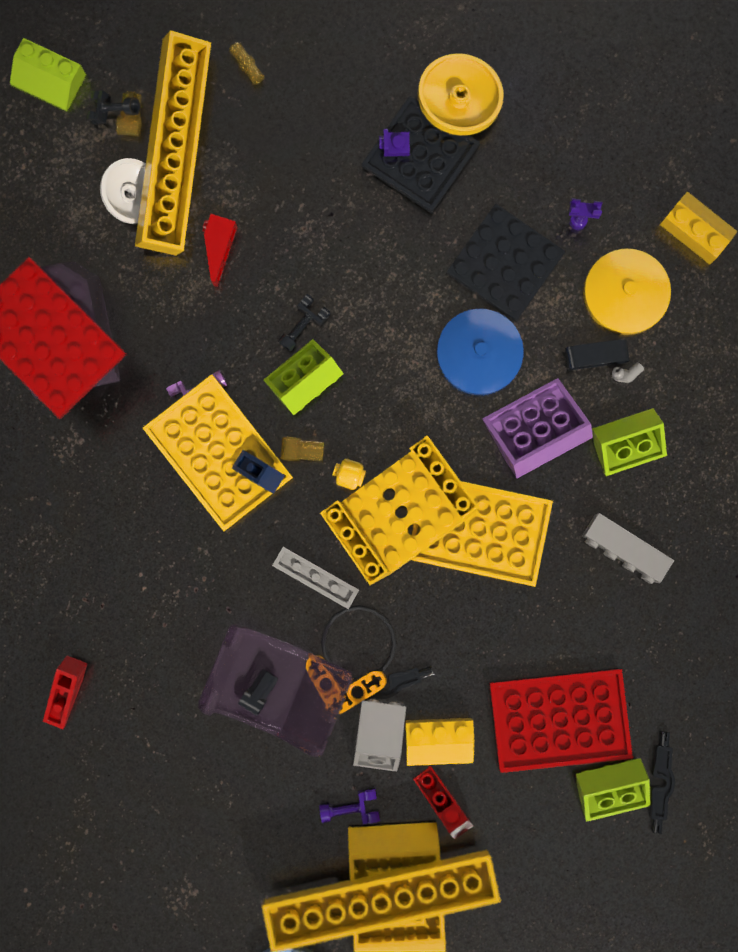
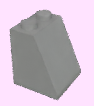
M374 699L362 701L353 766L389 771L398 770L406 706H401L397 702L384 704Z

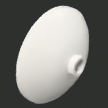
M126 158L114 162L105 170L100 182L101 198L107 210L115 218L130 224H138L146 163L137 159ZM125 191L130 194L129 198L125 196Z

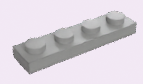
M285 547L281 549L272 565L349 609L359 592L357 588Z

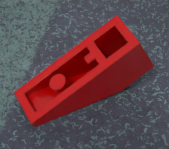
M210 214L209 220L206 219L202 231L205 237L211 282L213 286L218 287L237 225L233 220Z
M66 656L58 666L43 722L60 729L65 728L82 684L87 663Z

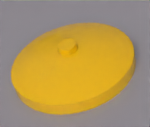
M450 54L436 59L425 69L418 87V101L425 117L438 129L454 135H472L488 128L497 118L503 103V88L496 72L481 59L466 54Z
M619 249L601 257L589 271L584 284V300L592 318L606 330L622 335L641 333L654 326L665 314L671 297L670 281L663 266L651 255L635 249Z

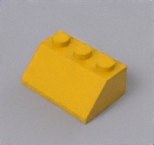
M686 192L660 224L709 264L720 255L737 232L688 192Z
M471 718L405 720L407 766L473 763L474 730Z

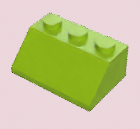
M23 38L13 57L10 84L60 109L68 111L86 74L80 64Z
M312 339L267 376L264 382L284 406L295 415L311 400L319 396L328 386L335 383L343 375V372L333 358Z
M654 408L592 429L594 446L605 476L667 456L664 423Z
M641 758L627 760L615 765H606L594 770H585L576 774L577 789L586 822L650 806L649 778Z

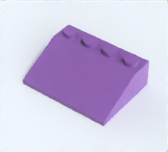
M558 378L482 418L516 478L593 438L591 423Z

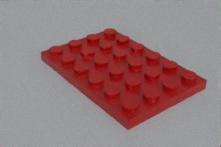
M29 257L0 285V359L61 419L126 354Z
M622 669L489 683L500 773L633 759Z

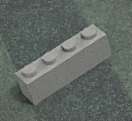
M600 513L594 515L582 535L586 539V544L595 549L597 546L605 551L603 553L605 556L614 561L616 558L623 562L622 566L631 572L638 571L642 574L641 578L650 584H653V582L661 583L674 562L667 555Z

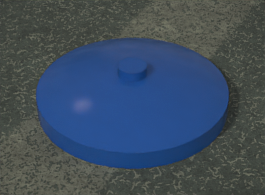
M472 309L455 316L445 326L437 345V360L442 374L455 388L468 394L487 395L503 389L515 378L523 360V343L518 330L508 318L492 310Z

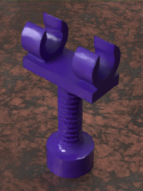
M572 198L569 209V216H571L570 226L575 230H582L586 226L588 218L599 219L602 214L601 205L603 202L584 203L581 202V199Z
M376 790L358 791L360 802L355 805L340 806V808H331L328 804L319 805L321 822H331V818L334 816L358 812L362 815L363 824L379 822V811L365 813L364 801L377 799Z

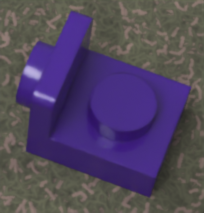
M384 129L383 136H379V147L384 149V156H410L409 132L388 133V129Z

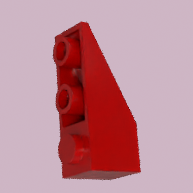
M431 766L413 779L448 832L455 839L473 827V824Z

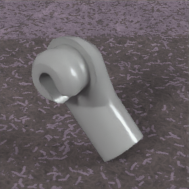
M638 362L629 370L615 367L612 370V378L617 382L630 383L644 371V368Z

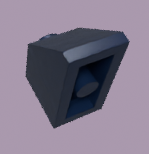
M242 450L232 466L233 470L273 494L285 476Z

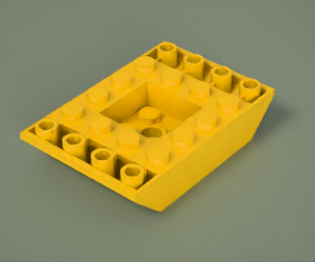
M437 822L348 827L350 880L440 860ZM444 915L354 934V952H445Z

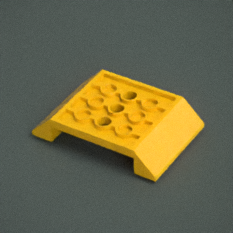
M428 436L410 447L411 452L342 502L337 500L320 513L369 585L395 572L462 524L479 508ZM387 489H394L395 497L389 501L385 500L384 492ZM400 506H405L408 510L404 518H398L396 515V510ZM412 524L420 526V533L416 536L409 534V527Z

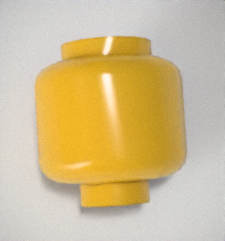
M344 459L341 464L336 463L333 476H336L337 485L355 490L357 486L361 487L366 470H363L364 467L361 463Z

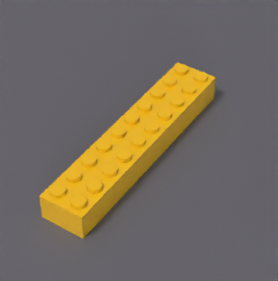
M171 30L162 41L135 247L176 256L184 251L211 42Z
M488 850L267 898L264 899L262 907L271 951L277 952L498 903L500 898L491 857Z

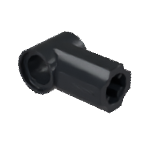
M263 668L252 686L245 691L238 705L258 716L268 700L266 698L273 690L279 678Z

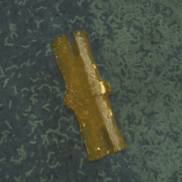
M240 42L233 44L229 51L238 61L239 68L246 72L253 84L260 83L265 76L256 66L255 59L248 55Z

